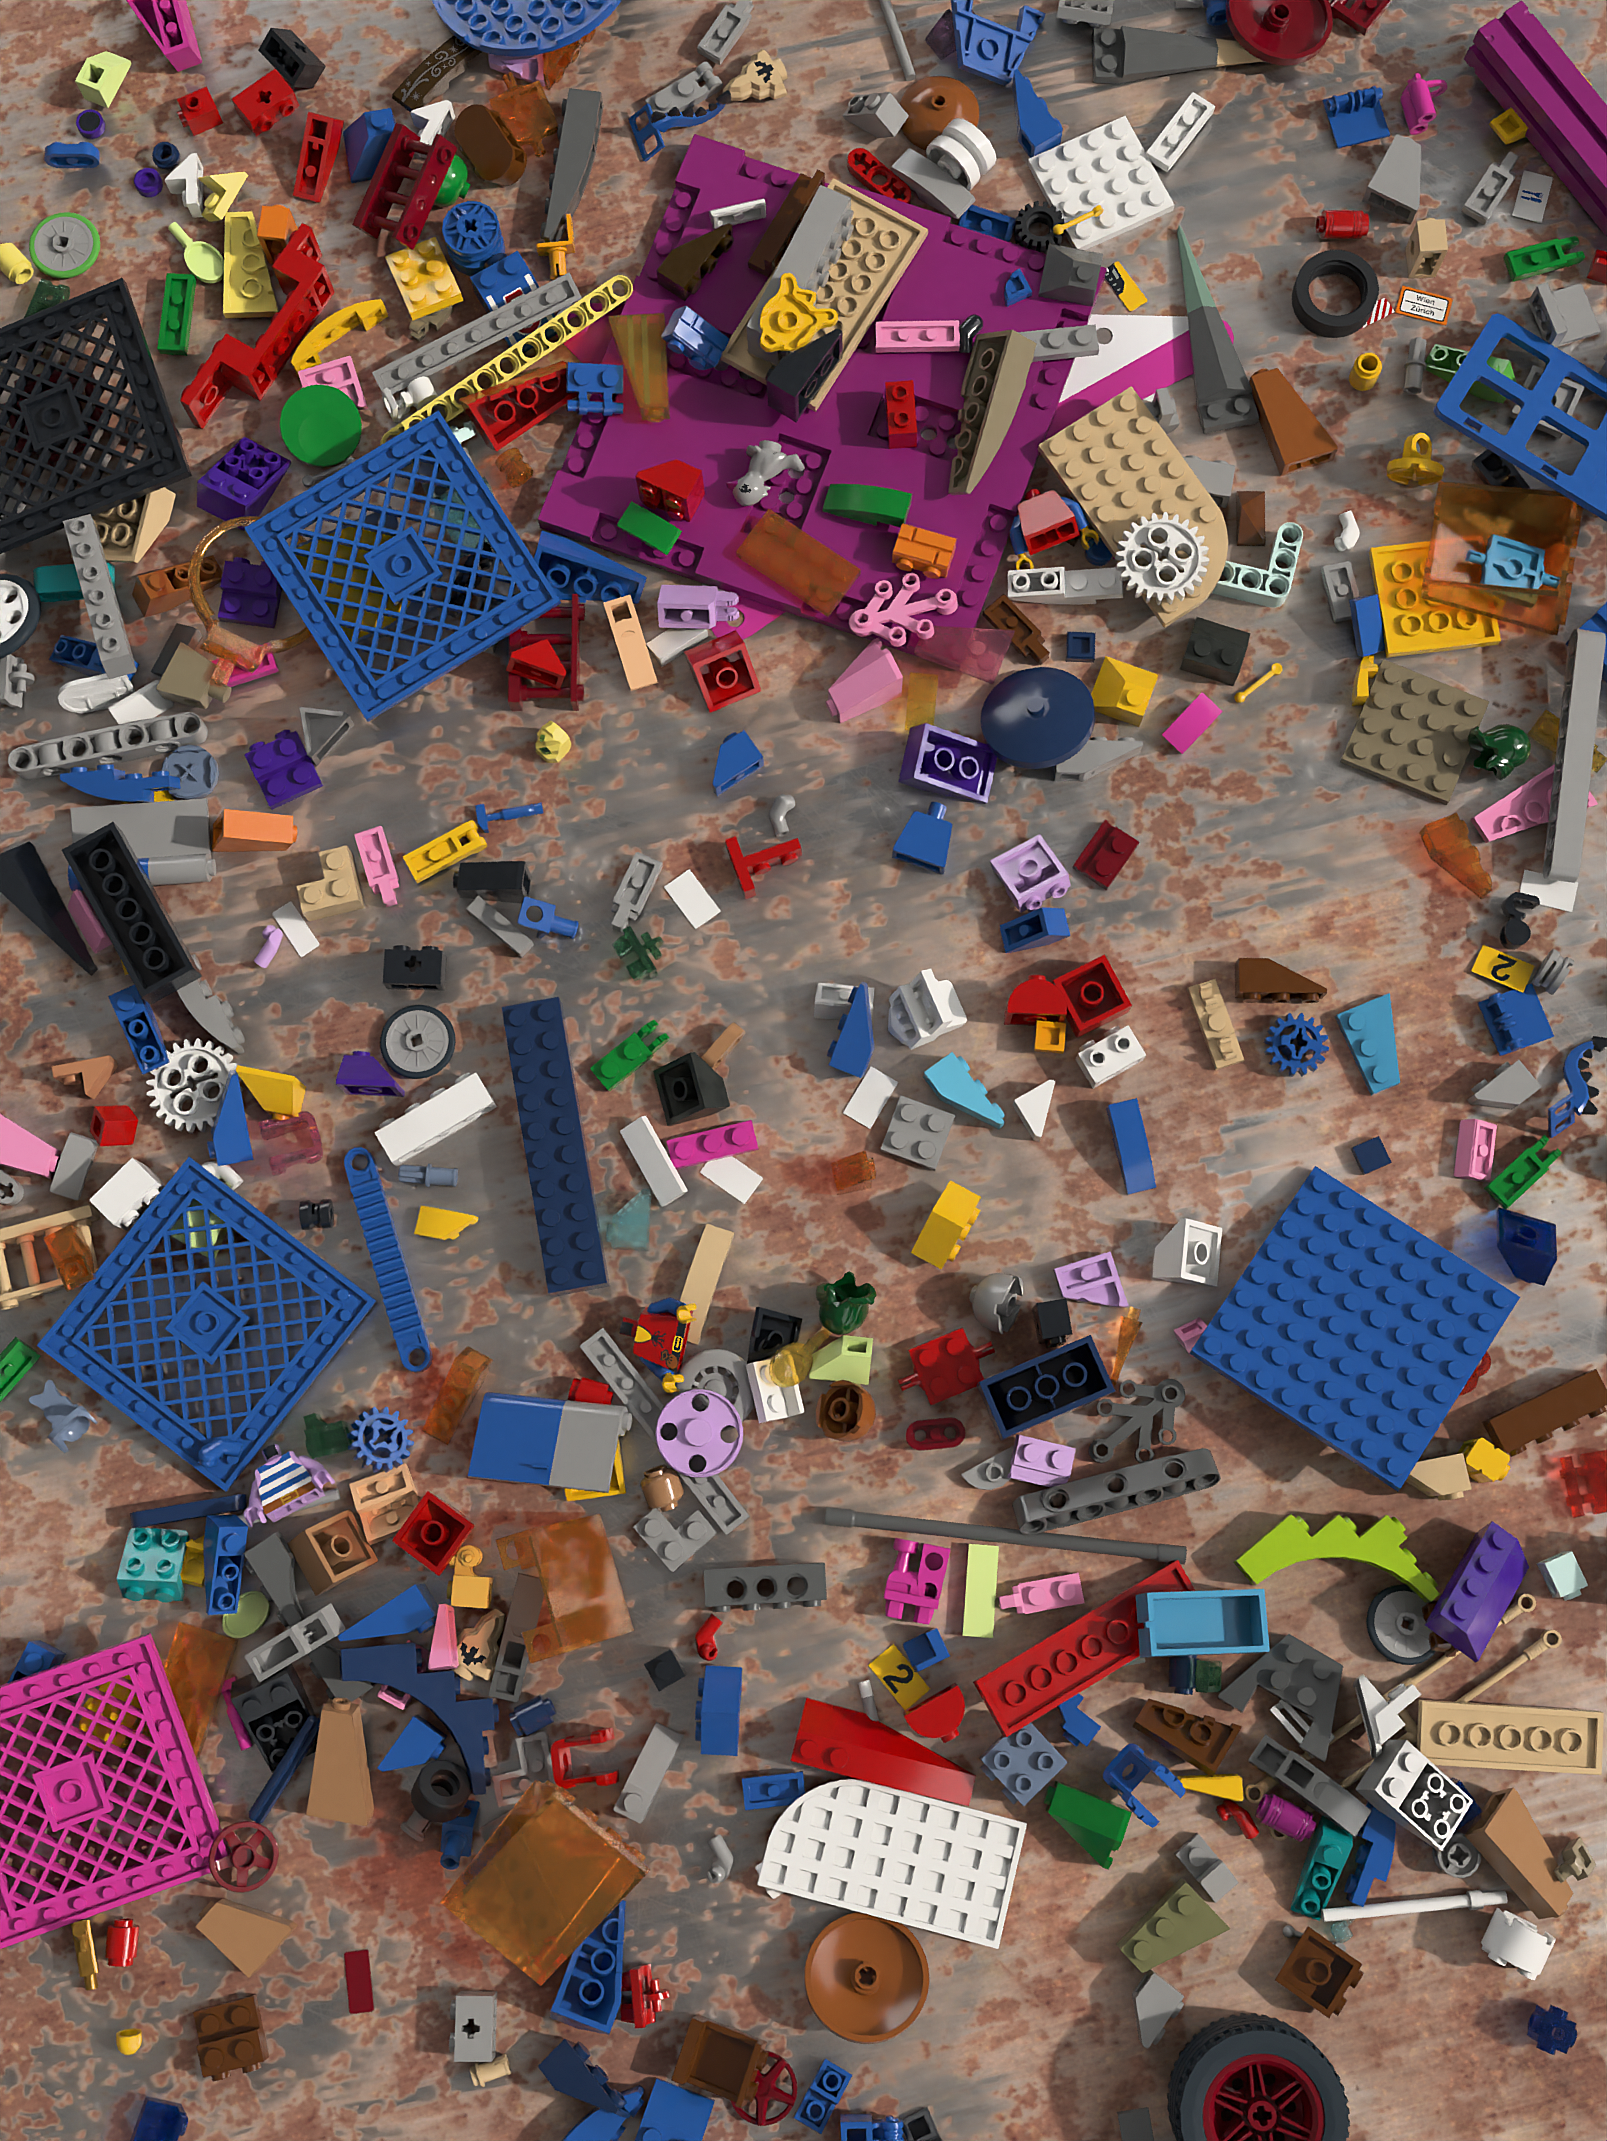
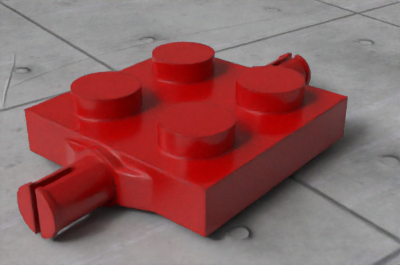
M962 1327L908 1349L907 1351L913 1363V1374L897 1381L899 1385L910 1381L900 1386L902 1392L919 1385L925 1392L929 1404L934 1405L977 1387L978 1382L984 1380L980 1370L979 1359L995 1353V1350L991 1348L982 1352L993 1346L991 1341L974 1348L968 1341Z

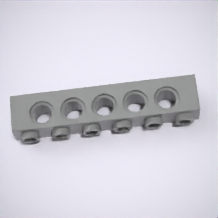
M91 514L65 520L63 524L98 653L109 679L137 672L94 520Z

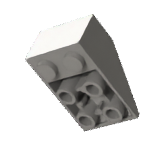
M1387 1740L1382 1746V1753L1374 1759L1355 1789L1377 1810L1438 1851H1443L1473 1802L1466 1793L1407 1740Z

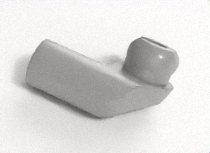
M781 794L776 797L769 811V818L776 837H782L789 833L784 817L787 811L795 806V800L791 795Z

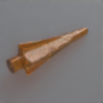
M1131 1306L1127 1317L1121 1316L1116 1358L1110 1379L1113 1387L1117 1384L1126 1357L1143 1322L1138 1321L1141 1309Z

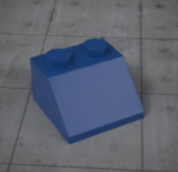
M656 2078L635 2141H702L715 2100Z

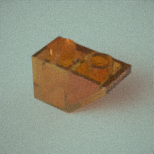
M866 1151L858 1152L831 1163L837 1195L869 1189L872 1187V1180L876 1179L877 1174L873 1157L867 1158Z
M69 1225L43 1237L67 1292L96 1279L93 1256L80 1228Z

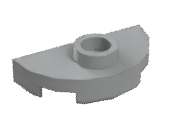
M1014 1446L962 1473L961 1476L968 1484L978 1489L993 1490L1002 1487L1011 1479L1007 1478L1010 1473V1462Z

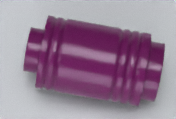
M1267 1794L1263 1795L1255 1817L1260 1819V1823L1299 1842H1302L1304 1838L1309 1839L1316 1826V1822L1312 1820L1313 1813L1274 1794L1270 1796Z

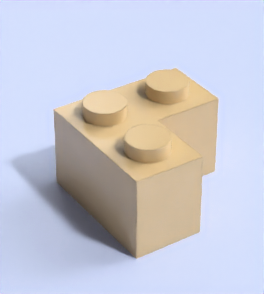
M348 846L319 852L324 879L296 886L302 914L310 922L365 908L354 857Z

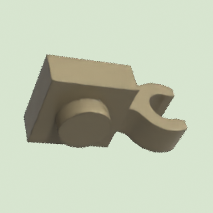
M451 305L413 320L409 325V329L413 331L410 335L420 342L431 327L438 331L454 311L453 306Z
M1581 1837L1568 1842L1561 1852L1564 1863L1555 1868L1554 1872L1560 1883L1564 1882L1571 1875L1579 1881L1591 1874L1596 1863Z

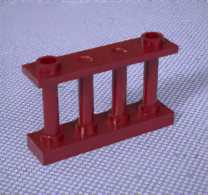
M396 123L352 225L375 239H378L381 229L394 232L392 237L414 250L458 148L439 134H436L432 145L420 142L421 137L405 125ZM415 152L427 155L421 171L409 167ZM404 178L416 181L410 196L397 193ZM393 203L405 207L399 222L387 219Z
M572 594V607H554L538 617L572 618V633L529 634L528 631H524L523 626L509 635V660L512 652L548 639L551 645H571V660H560L566 672H571V687H561L560 690L553 687H528L523 685L524 677L509 672L508 703L511 711H523V702H528V699H571L573 711H579V701H584V684L579 683L580 621H585V604H580L578 594Z

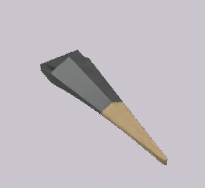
M1121 26V29L1094 28L1092 32L1093 83L1122 84L1198 69L1264 62L1247 52L1237 41Z

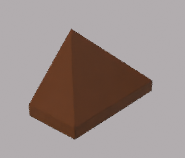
M1265 491L1236 492L1237 546H1265Z

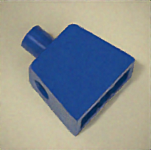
M931 802L927 814L914 811L893 847L892 858L943 875L953 825L943 820L947 807L938 802Z

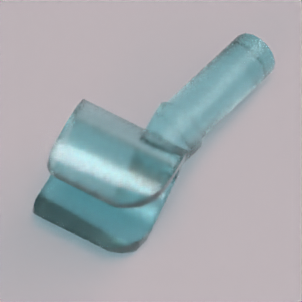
M1355 1919L1339 1920L1331 1925V1933L1337 1942L1344 1943L1353 1936L1348 1926Z

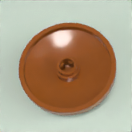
M861 1912L847 1914L826 1926L813 1942L804 1970L805 1992L815 2016L824 2027L836 2036L859 2044L885 2042L908 2029L921 2012L929 1989L927 1959L917 1938L902 1923Z

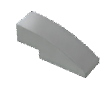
M910 148L891 166L893 173L905 182L911 190L917 193L920 201L956 219H959L976 201L975 197L951 175Z
M330 1603L244 1657L260 1683L345 1631L346 1628Z

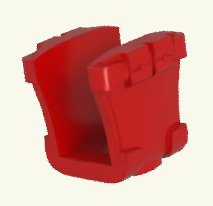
M601 1728L593 1731L588 1736L575 1738L574 1735L568 1736L552 1744L551 1760L554 1781L557 1787L568 1789L580 1784L596 1782L597 1786H608L619 1782V1769L573 1776L570 1747L603 1743L614 1739L613 1728Z

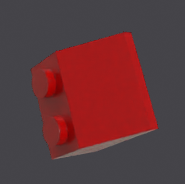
M736 630L684 652L693 678L710 713L761 692L745 643Z

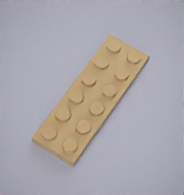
M1419 1700L1417 1750L1434 1765L1602 1775L1604 1712Z

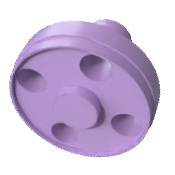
M704 1389L689 1390L675 1396L662 1409L656 1424V1443L662 1458L675 1471L694 1478L710 1477L728 1468L739 1454L743 1442L742 1421L732 1403L722 1395ZM699 1395H704L709 1399V1406L704 1411H696L693 1408V1400ZM667 1424L675 1425L678 1431L677 1436L670 1441L664 1440L661 1435L662 1428ZM729 1426L736 1428L738 1431L737 1439L732 1443H725L721 1438L723 1429ZM700 1455L705 1458L706 1467L703 1471L696 1473L691 1470L690 1461L694 1456Z

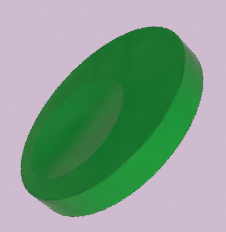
M310 385L296 391L285 403L280 417V431L286 448L297 460L312 467L328 468L343 463L355 452L361 438L362 423L356 405L344 392L328 385Z

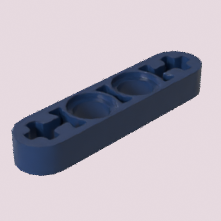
M246 1494L130 1513L131 1528H142L202 1518L209 1515L243 1511L247 1509Z

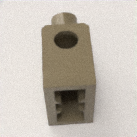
M180 642L156 687L162 698L201 709L208 708L212 698L225 703L229 699L232 689L221 683L224 674L216 664Z

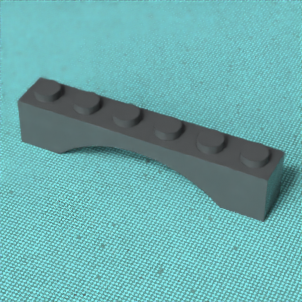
M279 1531L243 1553L247 1558L244 1564L252 1576L257 1575L263 1585L260 1589L269 1602L272 1600L275 1602L279 1609L277 1616L286 1628L288 1626L291 1628L306 1619L300 1607L295 1590V1557ZM328 1642L308 1653L312 1661L309 1664L312 1672L318 1679L323 1678L329 1687L326 1689V1693L332 1700L334 1698H346L352 1702L377 1684L368 1681H340L339 1650Z

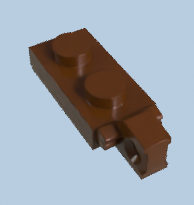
M1002 594L982 612L984 618L1019 654H1022L1025 658L1030 655L1040 666L1049 659L1050 652L1042 645L1045 642L1041 636L1042 632L1005 594Z

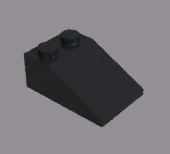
M837 328L786 355L777 366H771L765 377L768 406L794 422L798 421L843 358L842 330Z

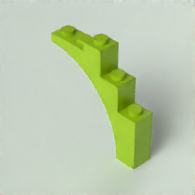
M1290 1514L1233 1562L1254 1586L1274 1572L1297 1562L1317 1558H1341L1365 1563L1389 1573L1406 1584L1425 1603L1432 1602L1440 1595L1435 1589L1438 1584L1426 1571L1422 1574L1415 1566L1417 1560L1408 1549H1401L1399 1547L1407 1539L1403 1533L1406 1529L1396 1517L1390 1518L1388 1515L1380 1517L1358 1536L1355 1533L1358 1530L1356 1525L1347 1516L1342 1518L1338 1514L1310 1536L1308 1534L1310 1528L1300 1516L1295 1518Z

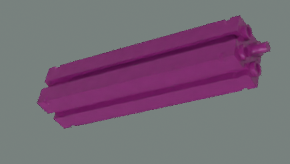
M1521 0L1506 10L1502 17L1499 19L1494 18L1478 29L1473 39L1474 44L1469 47L1464 60L1470 67L1474 68L1475 74L1503 109L1507 111L1512 108L1528 126L1525 136L1607 237V105L1534 14L1529 13L1528 7Z

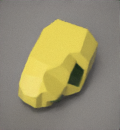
M549 721L537 733L536 752L547 763H559L570 750V738L557 724Z

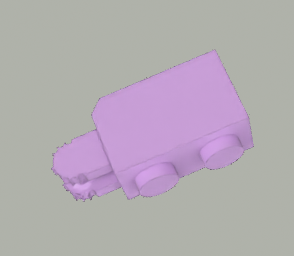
M661 585L657 602L659 627L710 629L716 626V621H734L739 617V611L735 607L727 606L736 605L739 602V597L734 592L718 591L717 586Z

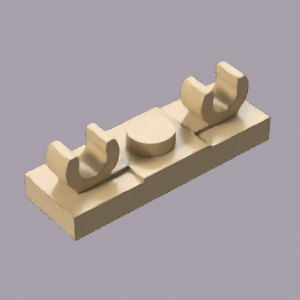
M1216 979L1188 987L1187 992L1215 1070L1243 1062L1244 1057Z

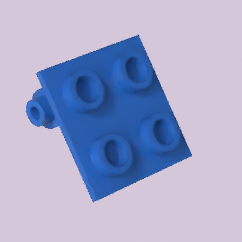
M1372 86L1369 89L1356 90L1355 92L1350 91L1344 95H1333L1331 98L1322 100L1337 149L1390 136L1379 99L1383 98L1381 87Z
M1532 983L1526 985L1523 993L1514 989L1503 994H1494L1489 999L1478 1002L1499 1056L1554 1037Z

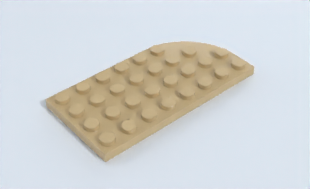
M1132 386L1038 445V451L1072 499L1080 504L1087 520L1114 558L1116 552L1121 551L1117 548L1119 541H1125L1122 538L1123 532H1131L1130 526L1132 522L1140 526L1142 516L1148 522L1151 521L1152 513L1157 515L1158 520L1162 519L1164 512H1167L1168 520H1173L1174 516L1178 514V523L1182 524L1188 519L1189 524L1187 528L1189 530L1198 527L1195 537H1205L1204 542L1200 546H1207L1209 548L1207 554L1204 555L1209 558V563L1207 566H1203L1207 569L1206 575L1204 577L1199 576L1202 579L1200 587L1193 585L1195 590L1192 595L1184 591L1185 597L1183 601H1180L1175 595L1171 605H1169L1166 598H1162L1161 604L1157 605L1156 597H1152L1147 603L1164 628L1200 606L1209 597L1219 582L1227 559L1228 534L1223 514ZM1161 536L1151 537L1152 541L1157 544L1165 542ZM1184 551L1175 552L1176 556L1180 559L1189 558L1188 554ZM1162 556L1160 559L1158 558L1161 562L1163 559H1167L1165 556ZM1144 558L1135 560L1139 566L1145 567L1149 565V562ZM1167 573L1159 575L1162 581L1170 582L1173 580L1172 576ZM1142 594L1141 596L1145 600L1146 594Z

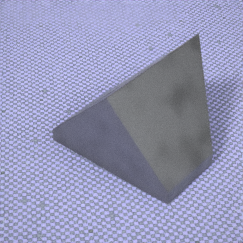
M299 707L307 755L318 766L354 726V723L345 712Z

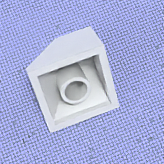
M1181 1218L1155 1248L1153 1278L1176 1283L1217 1287L1222 1228Z

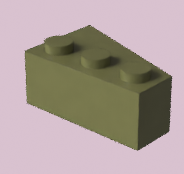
M1180 1878L1116 1945L1144 1973L1230 1930V1928L1190 1885Z

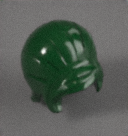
M1510 724L1497 725L1483 733L1476 726L1468 735L1470 747L1479 750L1481 753L1480 757L1473 762V767L1493 771L1495 777L1500 781L1509 776L1515 767L1524 764L1530 755L1531 743L1528 735L1520 728Z
M850 1271L845 1273L844 1277L834 1284L822 1283L818 1285L816 1298L820 1305L819 1320L822 1326L829 1332L838 1335L851 1333L861 1327L869 1313V1304L872 1305L877 1295L875 1288L869 1283L856 1286V1278Z

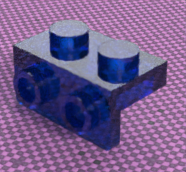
M146 2096L130 2141H178L179 2136L184 2135L188 2125V2116H186L187 2114L182 2104Z

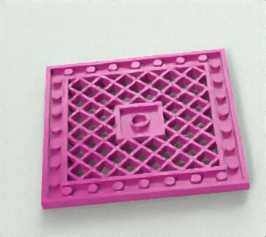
M151 1632L0 1686V1727L13 1732L8 1744L0 1741V1751L4 1752L0 1759V1775L14 1781L9 1793L0 1789V1799L4 1800L0 1809V1823L15 1829L10 1841L0 1837V1847L6 1849L0 1860V1949L211 1873L209 1869V1851L214 1839L222 1831ZM130 1675L131 1680L124 1678V1676ZM111 1681L106 1693L94 1688ZM116 1683L131 1690L126 1702L111 1696ZM81 1692L77 1703L65 1699V1697ZM87 1694L102 1700L97 1712L81 1706ZM135 1694H137L142 1709L131 1705ZM52 1702L47 1714L34 1709ZM107 1703L122 1709L117 1721L101 1715ZM57 1704L72 1711L67 1723L52 1717ZM126 1712L142 1719L136 1731L121 1724ZM22 1713L18 1724L6 1720V1718ZM77 1713L92 1720L87 1732L72 1726ZM28 1715L43 1722L38 1733L22 1727ZM146 1722L152 1738L141 1733ZM97 1723L112 1729L107 1741L92 1735ZM48 1724L63 1731L57 1743L42 1736ZM117 1732L132 1738L127 1750L111 1744ZM68 1733L83 1740L77 1752L62 1745ZM18 1735L33 1741L28 1753L13 1747ZM137 1741L152 1747L147 1760L131 1753ZM87 1743L103 1749L98 1760L94 1750L82 1754ZM38 1744L53 1750L48 1762L33 1756ZM156 1751L158 1752L162 1766H159L151 1762ZM107 1752L123 1758L118 1770L102 1763ZM58 1753L70 1758L53 1764ZM8 1755L24 1761L18 1773L3 1766ZM127 1761L143 1767L138 1779L122 1773ZM28 1764L40 1768L32 1774L34 1780L24 1776ZM147 1769L163 1776L158 1788L142 1782ZM102 1773L113 1778L109 1788H107ZM118 1780L133 1787L128 1799L113 1792ZM166 1780H168L173 1795L162 1791ZM19 1783L34 1790L29 1802L14 1795ZM138 1789L153 1796L148 1808L132 1801ZM38 1794L44 1809L34 1804ZM158 1798L173 1805L168 1817L152 1810ZM113 1802L124 1807L119 1818L107 1814L114 1809ZM9 1803L24 1809L20 1821L4 1815ZM177 1808L183 1824L172 1819ZM128 1809L144 1816L139 1827L123 1821ZM29 1812L45 1819L40 1830L24 1824ZM94 1818L89 1829L77 1824ZM148 1818L163 1824L159 1836L143 1830ZM99 1820L114 1826L109 1838L94 1832ZM49 1823L53 1832L64 1829L60 1839L44 1833ZM168 1827L183 1833L179 1845L162 1839ZM118 1829L134 1835L129 1847L114 1841ZM69 1830L85 1837L80 1848L64 1842ZM20 1832L35 1838L30 1850L15 1844ZM188 1837L191 1845L183 1847ZM225 1837L216 1849L215 1861L231 1854ZM138 1838L154 1844L149 1856L133 1849ZM89 1839L105 1846L100 1857L84 1851ZM40 1841L55 1847L50 1859L35 1853ZM158 1847L169 1851V1853L153 1858ZM109 1848L125 1855L120 1866L104 1860ZM60 1850L75 1857L70 1868L55 1862ZM10 1852L26 1858L20 1870L5 1863ZM129 1857L141 1862L124 1868ZM80 1859L95 1866L90 1877L75 1871ZM30 1861L46 1867L40 1879L25 1872ZM100 1868L111 1873L95 1879ZM50 1870L66 1876L60 1888L45 1881ZM6 1874L16 1878L12 1888ZM70 1879L81 1883L78 1886L66 1889ZM20 1881L36 1887L31 1898L16 1892ZM40 1890L52 1894L36 1900Z

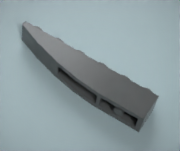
M569 88L568 98L562 101L564 121L563 124L559 123L557 132L560 145L559 148L554 149L553 164L556 165L555 173H550L549 189L552 190L551 197H547L545 201L547 221L542 222L540 232L541 239H544L545 243L558 242L567 229L566 214H571V218L573 217L589 181L596 156L604 108L601 92Z

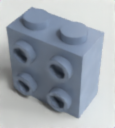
M1029 1723L1008 1737H1003L1002 1735L979 1757L984 1763L980 1767L981 1770L992 1781L998 1778L1005 1785V1788L1001 1790L1013 1804L1019 1801L1023 1806L1068 1763L1032 1723Z

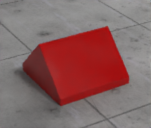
M427 1491L392 1541L436 1575L440 1576L475 1525L460 1511L430 1491Z

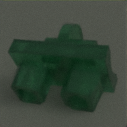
M631 926L623 929L624 935L618 938L612 946L620 959L632 952L636 954L638 960L626 966L633 981L643 979L648 975L650 979L658 976L657 969L648 954L651 953L655 960L663 956L658 949L664 943L662 938L656 937L652 939L650 934L645 932L641 935L645 943L642 945Z

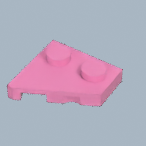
M351 356L298 371L303 388L310 385L332 386L344 392L354 402L357 409H368Z

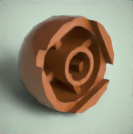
M846 1380L833 1382L829 1385L832 1388L826 1394L822 1393L818 1399L815 1410L816 1423L818 1427L823 1429L824 1435L828 1438L843 1442L858 1440L865 1436L874 1425L876 1405L873 1398L859 1384Z

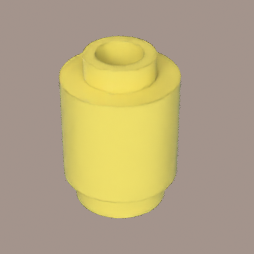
M0 244V270L10 281L17 284H24L29 281L34 272L31 262L14 244Z

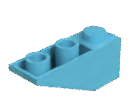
M951 1052L924 1072L923 1078L940 1101L997 1129L1003 1127L1004 1120L1002 1118L1005 1117L1003 1111L997 1103L991 1104L985 1096L988 1093L980 1080L976 1079L974 1081L968 1073L970 1068L961 1056L956 1057Z

